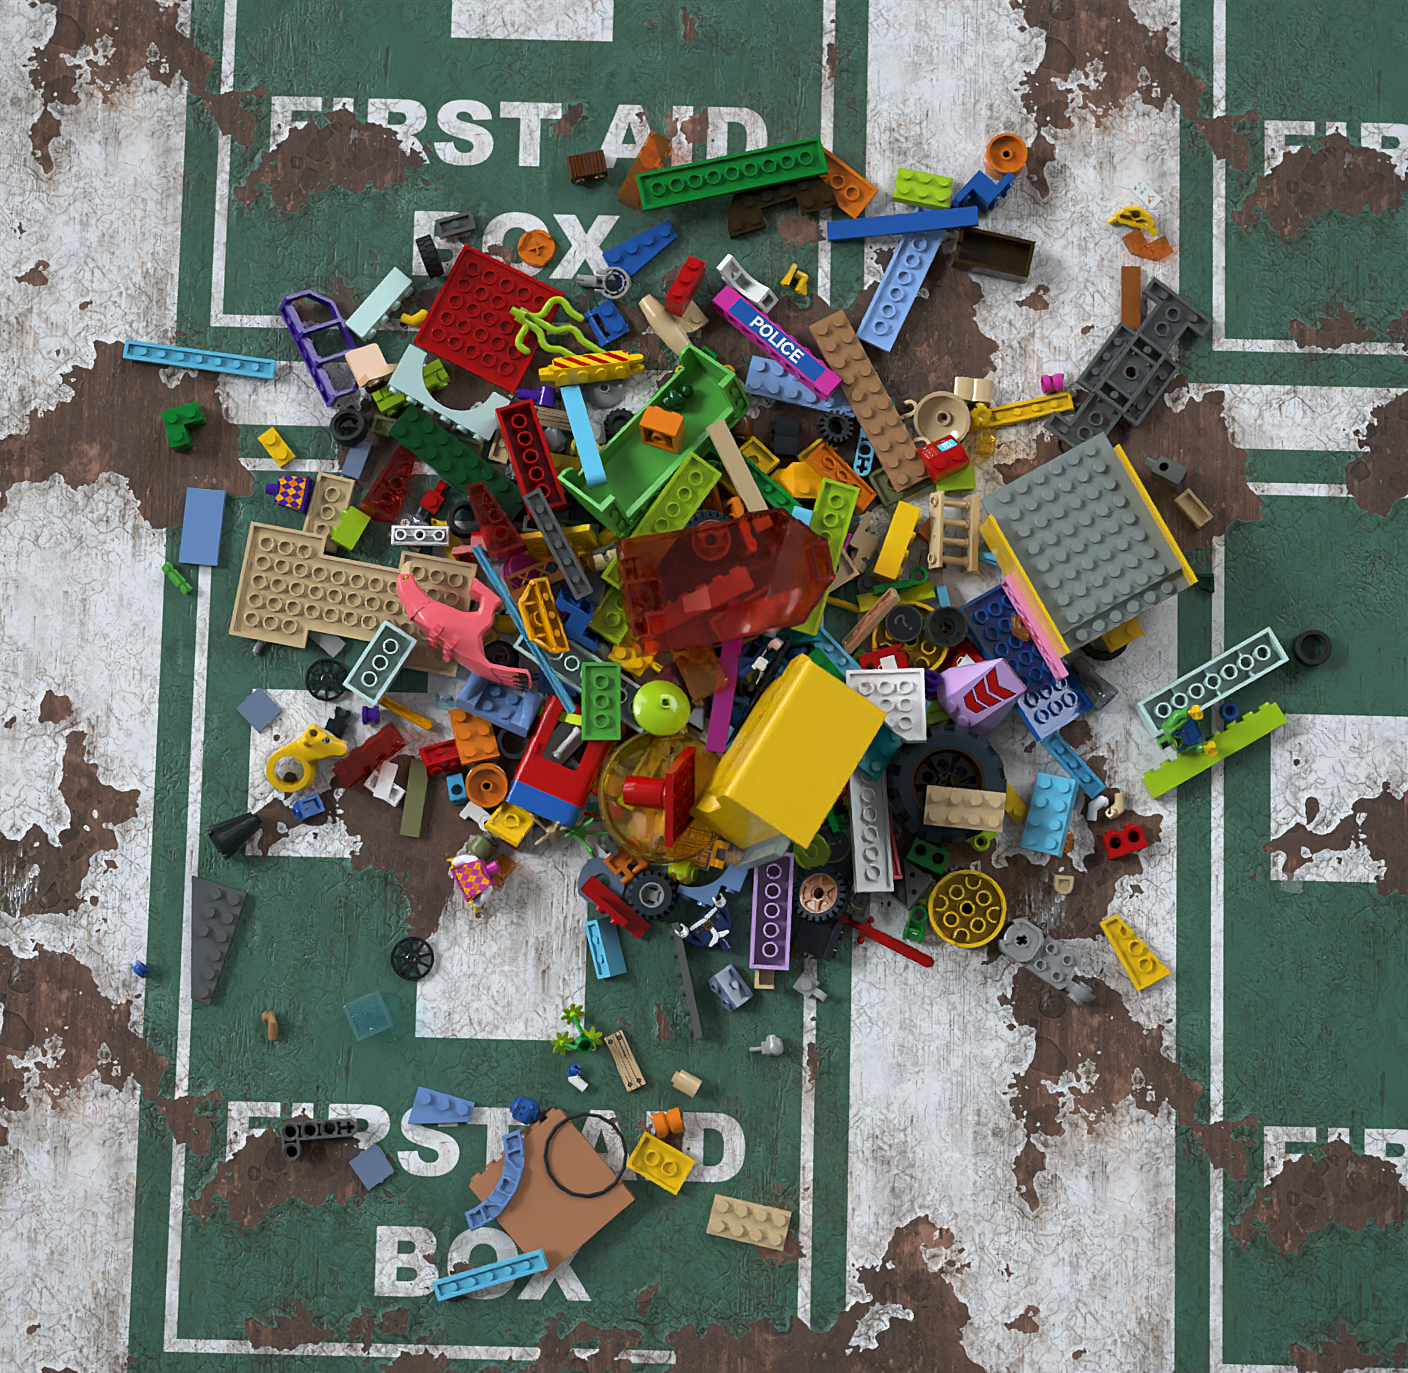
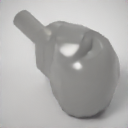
M768 1035L766 1041L761 1042V1046L750 1047L749 1049L750 1052L762 1051V1055L779 1056L783 1053V1042L780 1038H776V1035Z

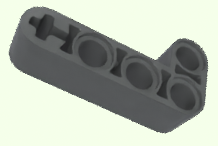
M355 1117L289 1122L281 1130L283 1156L289 1161L299 1158L303 1153V1140L352 1136L359 1131L360 1122ZM349 1122L355 1126L351 1132L349 1128L341 1129V1126H345ZM328 1123L334 1124V1133H329L326 1130ZM309 1124L313 1125L316 1129L314 1135H310L307 1132ZM289 1126H293L296 1129L295 1136L288 1134L287 1129ZM290 1146L296 1147V1156L289 1154L288 1149Z

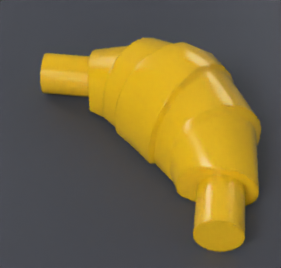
M1126 206L1107 219L1110 225L1119 222L1120 224L1140 228L1144 231L1148 230L1151 237L1158 234L1155 228L1156 224L1150 212L1140 206Z

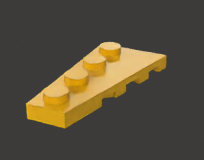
M1114 914L1099 922L1136 991H1140L1171 974L1168 968L1146 947L1144 942L1134 934L1118 914Z

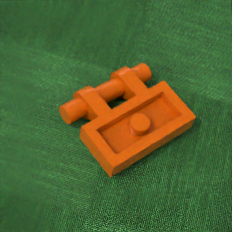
M631 836L617 848L620 853L614 857L610 854L603 862L615 876L621 871L625 874L620 879L621 883L625 886L630 881L633 882L632 880L642 870L648 869V865L654 860L650 855L644 859L641 858L640 854L645 849ZM633 860H636L638 865L630 871L627 866Z

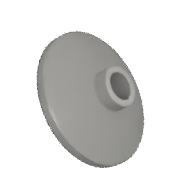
M621 379L586 384V395L589 401L599 408L613 407L623 396L624 388ZM607 385L608 389L602 391L601 386Z

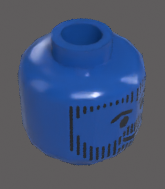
M525 1096L515 1098L510 1107L512 1118L525 1125L537 1121L540 1115L538 1102Z

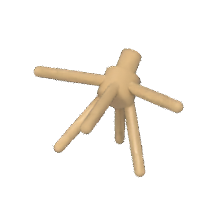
M533 813L529 814L546 833V835L535 842V845H539L547 838L551 844H556L559 832L568 829L564 826L558 828L559 821L548 823L544 817L539 816L542 820L541 822ZM577 821L575 826L581 824V821Z

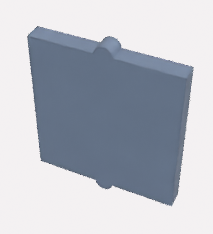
M260 687L250 696H246V700L236 708L258 733L269 724H273V720L283 712Z
M376 1143L365 1151H360V1155L349 1162L368 1191L379 1182L383 1183L384 1179L395 1171Z

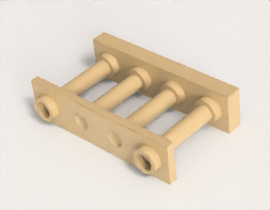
M944 491L931 493L929 500V569L940 568L942 563L960 565L961 573L978 572L980 496L972 495L964 497L963 501L944 499ZM944 506L962 509V520L944 518ZM943 525L962 528V539L943 537ZM943 544L960 546L961 558L943 556Z

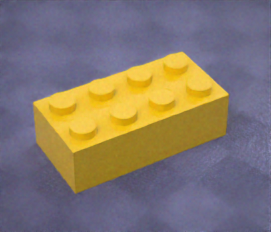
M899 500L872 573L874 579L885 583H891L900 579L903 568L900 567L901 563L905 564L910 552L907 546H911L916 535V532L913 530L918 528L923 514H920V507Z

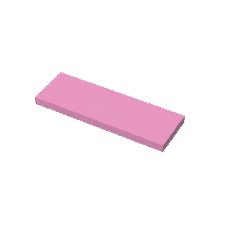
M1011 573L1008 574L1001 581V585L1056 681L1060 682L1069 673Z

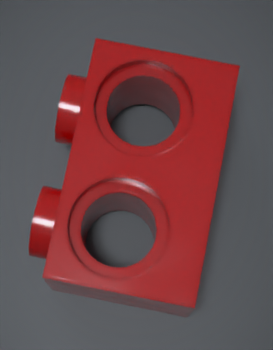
M1134 823L1123 826L1124 830L1116 832V829L1104 832L1105 836L1100 838L1107 858L1113 859L1148 847L1141 825L1135 826ZM1130 832H1134L1137 835V840L1134 843L1128 839ZM1112 838H1116L1119 842L1116 849L1110 845Z

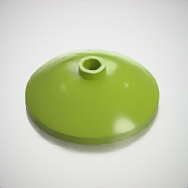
M656 680L646 683L638 690L633 700V713L638 724L648 733L662 737L671 736L681 731L687 724L690 717V703L686 694L677 685L664 680ZM665 701L668 706H664L662 702Z

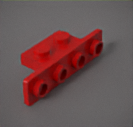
M593 875L580 888L585 895L597 904L595 906L596 910L602 915L607 913L612 917L609 921L616 927L621 925L637 939L650 927L646 920L637 915L632 908Z

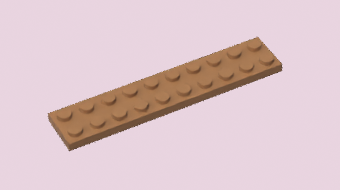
M843 310L810 325L808 329L830 370L837 372L842 379L840 388L896 493L930 477L919 457L918 449Z

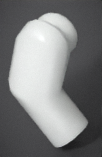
M1100 795L1089 802L1087 820H1097V811L1109 804L1107 797Z

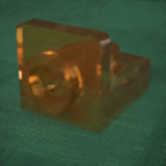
M503 853L495 860L501 871L492 875L495 880L494 885L500 888L504 886L507 877L517 867V863Z

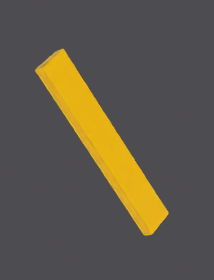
M1067 391L990 408L992 413L991 417L988 418L989 423L984 426L972 425V418L974 417L971 416L968 433L1050 416L1053 411L1058 413L1073 411L1074 405L1071 392Z

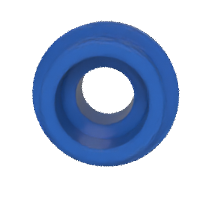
M1225 702L1219 708V715L1225 721H1232L1238 716V707L1232 702ZM1226 708L1231 710L1230 715L1225 713Z

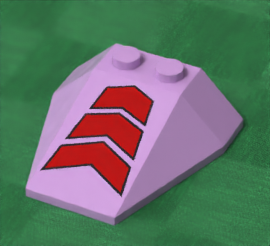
M999 658L948 668L939 674L942 682L937 686L936 691L939 703L956 725L969 728V730L984 736L995 730L1027 687L1005 659Z

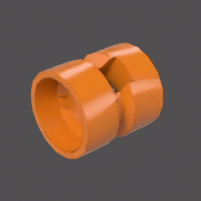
M679 1107L669 1109L667 1114L663 1112L652 1114L658 1139L669 1136L670 1132L673 1134L685 1132Z

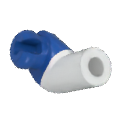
M578 1063L571 1064L568 1068V1080L583 1092L588 1084L581 1079V1066Z

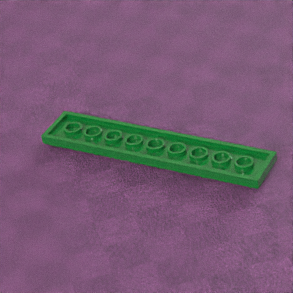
M817 136L635 174L643 212L826 175L828 174V168L821 138Z

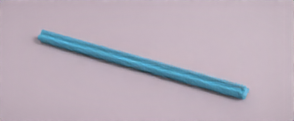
M481 544L472 547V551L475 553L478 561H480L479 563L497 594H499L513 621L516 623L517 628L532 654H534L535 659L548 678L568 714L575 712L576 708L572 704V699L568 697L567 691H564L566 689H563L562 682L558 681L559 678L558 676L556 677L555 670H552L550 662H547V657L543 654L544 651L540 650L541 647L529 641L522 616L518 612L516 604H513L515 602H512L511 595L509 596L506 587L504 588L503 581H500L498 573H495L497 571H494L493 564L489 563L490 560L487 554L485 555L486 552H484L483 548L481 549Z

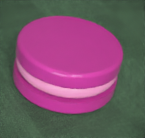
M523 553L516 554L507 559L502 566L503 580L505 576L535 564V560ZM536 569L530 570L527 578L531 580L539 578V571ZM517 576L509 579L512 588L520 587L523 579Z

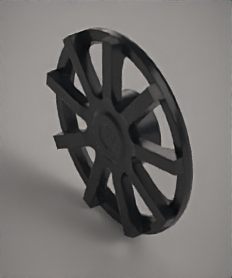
M330 658L319 659L308 668L305 685L309 693L316 699L332 701L339 698L347 689L344 686L342 691L339 692L334 683L343 684L344 680H337L335 676L344 672L346 680L348 673L345 667L337 660ZM323 662H331L328 671H325ZM318 664L322 671L321 674L312 670ZM337 664L341 669L332 674L333 666ZM310 673L316 675L319 679L309 681ZM319 683L320 686L313 692L310 685ZM323 687L325 688V698L317 695ZM330 687L337 693L336 696L329 698Z
M407 937L400 940L394 946L390 956L394 972L405 980H419L425 977L431 971L434 964V953L431 946L419 937ZM413 940L422 942L417 950L413 949ZM409 941L410 951H407L401 944ZM426 945L430 952L420 955V950ZM398 947L405 953L404 956L395 955ZM431 956L430 965L422 962L421 958ZM394 959H403L404 963L396 967ZM418 964H421L428 968L422 975L419 971ZM405 965L408 966L406 976L398 971ZM412 967L415 968L417 977H409Z

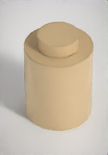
M681 1069L680 1072H675L671 1082L674 1083L672 1087L693 1098L702 1080Z

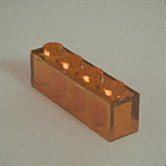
M652 130L650 131L617 194L618 202L638 211L640 206L642 207L635 174L663 169L665 157L669 158L673 150L670 139Z

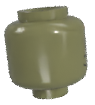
M486 833L484 835L478 834L468 844L469 855L476 856L478 859H484L486 862L496 852V842Z

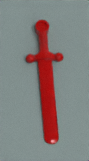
M844 912L841 913L843 916L840 919L836 918L838 923H845L860 931V937L857 938L858 944H863L866 936L924 967L929 968L934 963L930 956L872 927L871 924L875 922L873 916H869L868 922L864 925L848 917Z

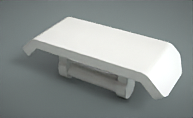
M562 722L553 731L543 757L562 765L585 741L582 740V727Z

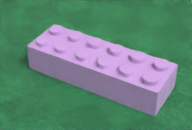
M785 852L782 858L754 867L749 968L789 970L794 853Z

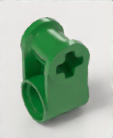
M916 905L909 912L902 934L903 940L907 938L917 941L918 944L922 943L928 917L927 910L924 907ZM917 909L923 911V917L919 920H916L913 916L914 911Z

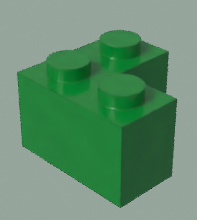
M196 401L160 412L171 449L179 452L193 448L189 429L207 424L202 406Z

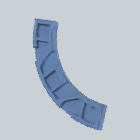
M521 1129L501 1136L504 1145V1168L502 1175L491 1195L480 1205L465 1212L471 1232L481 1228L498 1216L511 1201L519 1186L525 1161Z

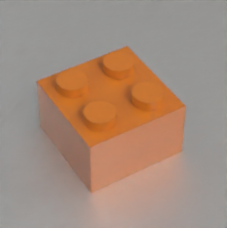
M647 406L639 424L642 443L678 454L686 436L684 417L676 412L664 411L657 406Z

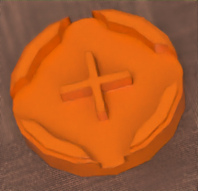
M534 229L524 233L519 239L518 253L521 260L528 266L543 267L553 259L555 243L551 235L546 231Z

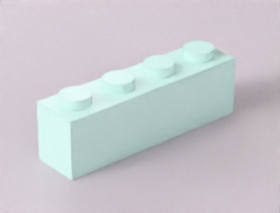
M394 267L346 321V326L364 342L367 339L370 340L376 334V329L387 322L388 315L400 307L403 298L411 295L414 290L413 282Z

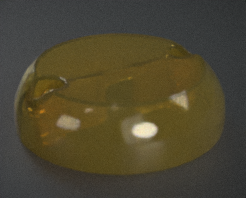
M647 731L634 735L624 741L613 752L600 775L597 799L602 822L617 845L627 853L643 861L658 864H673L687 861L706 851L720 836V834L695 818L673 848L665 847V810L625 805L623 802V786L627 776L665 779V772L688 746L696 747V801L721 760L715 752L705 751L706 743L688 732L679 731L674 735L665 737L655 736ZM671 744H672V747H673V753H672V754H670ZM659 840L661 847L660 850L657 851Z

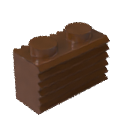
M603 150L566 157L571 183L581 185L586 183V180L594 179V181H601L605 179V176H608Z

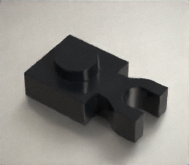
M336 706L335 718L329 717L324 729L330 731L337 738L342 739L348 726L344 724V721L350 716L351 712L346 710L345 715L340 716L339 711L341 707Z

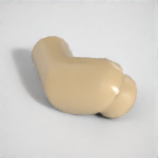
M1124 793L1114 794V804L1105 811L1109 819H1115L1124 812Z

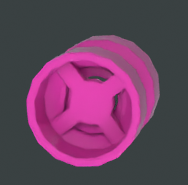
M1055 373L1053 376L1041 375L1043 394H1048L1051 391L1063 392L1061 373Z

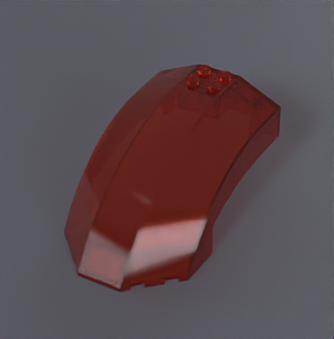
M783 507L747 512L736 519L692 528L623 538L615 544L619 587L624 614L637 658L728 643L805 624L814 608H816L824 596V593L835 580L828 540L822 535H818L800 519H796Z

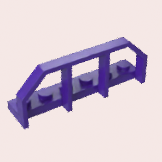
M309 289L285 296L278 309L326 407H332L339 398L356 393L359 385L355 381L354 387L338 392L333 387L330 375L325 371L323 365L345 358L347 352L355 350L357 347L333 300ZM305 297L329 307L335 320L306 328L304 322L300 320L297 308L292 304V301ZM338 326L349 350L321 358L316 353L313 340L308 335Z

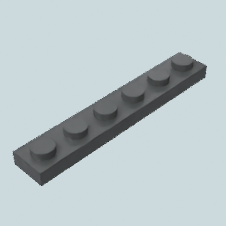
M538 488L522 496L576 601L594 592L541 489Z
M679 922L671 923L672 927L668 928L670 939H675L676 947H672L675 959H679L680 966H676L679 978H683L684 985H680L682 997L686 996L688 1004L684 1005L686 1016L691 1017L692 1022L688 1024L690 1035H694L695 1039L702 1038L703 1035L683 939L675 933V930L681 932Z

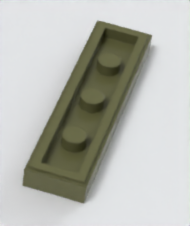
M411 759L400 835L420 837L429 780L422 760Z

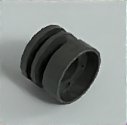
M946 606L935 609L927 615L923 622V634L928 643L934 647L943 649L956 646L967 635V618L962 611L955 607ZM943 623L944 626L948 628L946 631H944V633L943 630L940 629V626L943 625Z

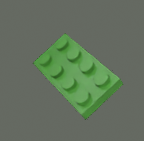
M582 662V740H621V662Z

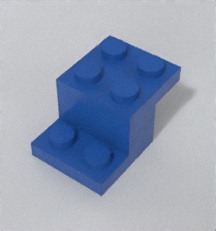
M979 170L954 196L950 209L966 207L970 201L982 213L986 214L989 210L992 212L998 206L1001 197L1005 198L1011 192L1015 176L1009 171L996 185Z
M562 584L558 589L555 605L560 611L566 613L562 622L566 638L578 642L587 650L595 651L600 635L587 628L593 618L595 602L586 597L576 601L570 588Z

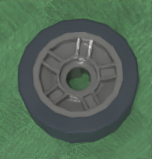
M492 641L483 649L485 657L490 663L510 668H517L519 665L518 652L513 649V645L505 641ZM498 657H499V658H500V657L503 658L501 662H499V660H497Z

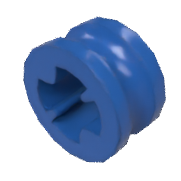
M136 960V965H132L130 968L138 976L145 978V973H149L150 969L141 961Z

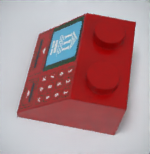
M951 434L917 450L933 484L968 468L970 462L961 443Z

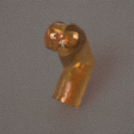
M1019 614L1011 615L1012 633L1020 640L1028 641L1031 638V633L1021 625V616Z
M1068 830L1064 853H1069L1074 848L1075 836L1070 830Z

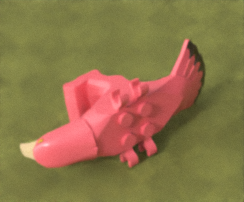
M407 561L402 565L396 581L397 594L408 615L409 621H413L428 637L429 644L427 647L434 651L439 646L444 654L442 660L447 664L453 658L460 665L482 678L529 692L532 687V680L527 669L490 663L485 657L483 638L491 632L494 615L501 609L503 601L474 577L470 585L469 596L472 600L480 603V608L477 612H462L434 601L424 593L414 579L412 561Z

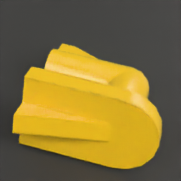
M792 264L788 274L780 282L783 287L789 286L797 264ZM797 270L794 278L798 279V283L794 291L806 296L808 275Z

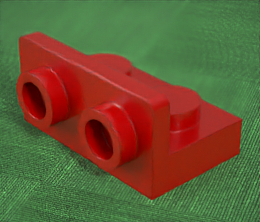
M455 738L419 749L427 777L438 776L441 773L463 767Z

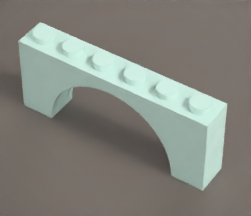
M409 344L387 384L390 388L389 391L397 396L400 394L407 397L406 401L413 405L418 403L423 406L425 412L431 415L433 413L439 415L441 421L457 425L456 429L465 434L467 432L473 434L475 440L481 443L484 441L488 442L498 425L495 418V409L509 405L510 400L493 392L484 404L471 410L458 411L442 406L431 397L423 381L422 367L427 353Z

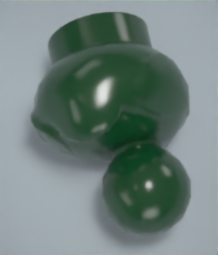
M684 385L681 391L671 388L668 390L667 396L663 398V401L670 411L673 409L681 410L685 406L684 397H691L694 389L690 385Z

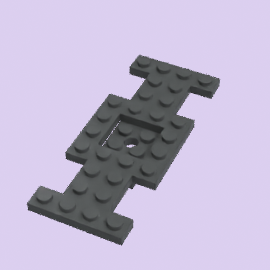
M1155 276L1141 293L1156 305L1135 332L1124 322L1120 321L1076 380V383L1090 394L1072 419L1068 421L1058 412L1053 411L1042 426L1071 449L1102 432L1107 436L1120 417L1134 427H1137L1181 368L1180 365L1167 356L1173 345L1186 328L1202 338L1214 323ZM1127 368L1134 370L1135 376L1133 378H1129L1126 375Z

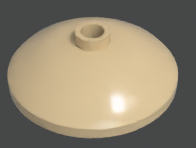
M937 391L928 394L918 403L914 412L916 432L920 437L928 438L930 443L950 434L960 442L970 428L971 416L967 405L959 396L950 392ZM941 414H946L947 419H943Z

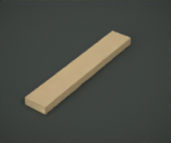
M722 419L707 426L706 430L756 531L775 523L725 420Z

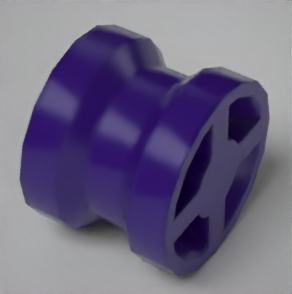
M926 670L924 673L925 693L934 694L937 686L942 682V678L936 671Z
M368 706L362 707L363 725H368L369 723L378 725L380 723L379 706H373L372 708Z

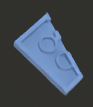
M419 1086L408 1124L469 1122L475 1102Z

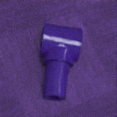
M540 386L539 389L535 390L519 388L517 399L528 400L532 398V401L537 406L553 409L556 389L547 386Z

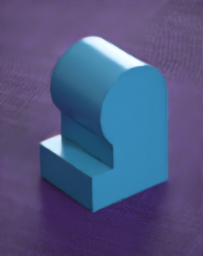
M463 774L447 776L449 798L452 805L469 802L465 791Z

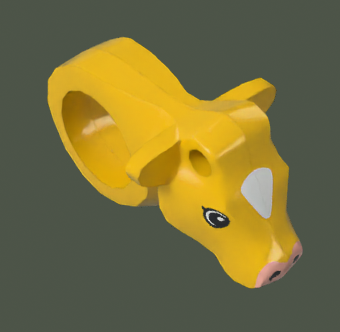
M311 724L305 729L302 736L280 747L270 756L266 765V776L269 783L282 792H295L298 790L304 792L314 781L317 762L332 757H344L350 750L347 741L337 738L330 731L321 728L318 724ZM283 757H294L302 763L304 776L295 782L284 781L276 772V762Z

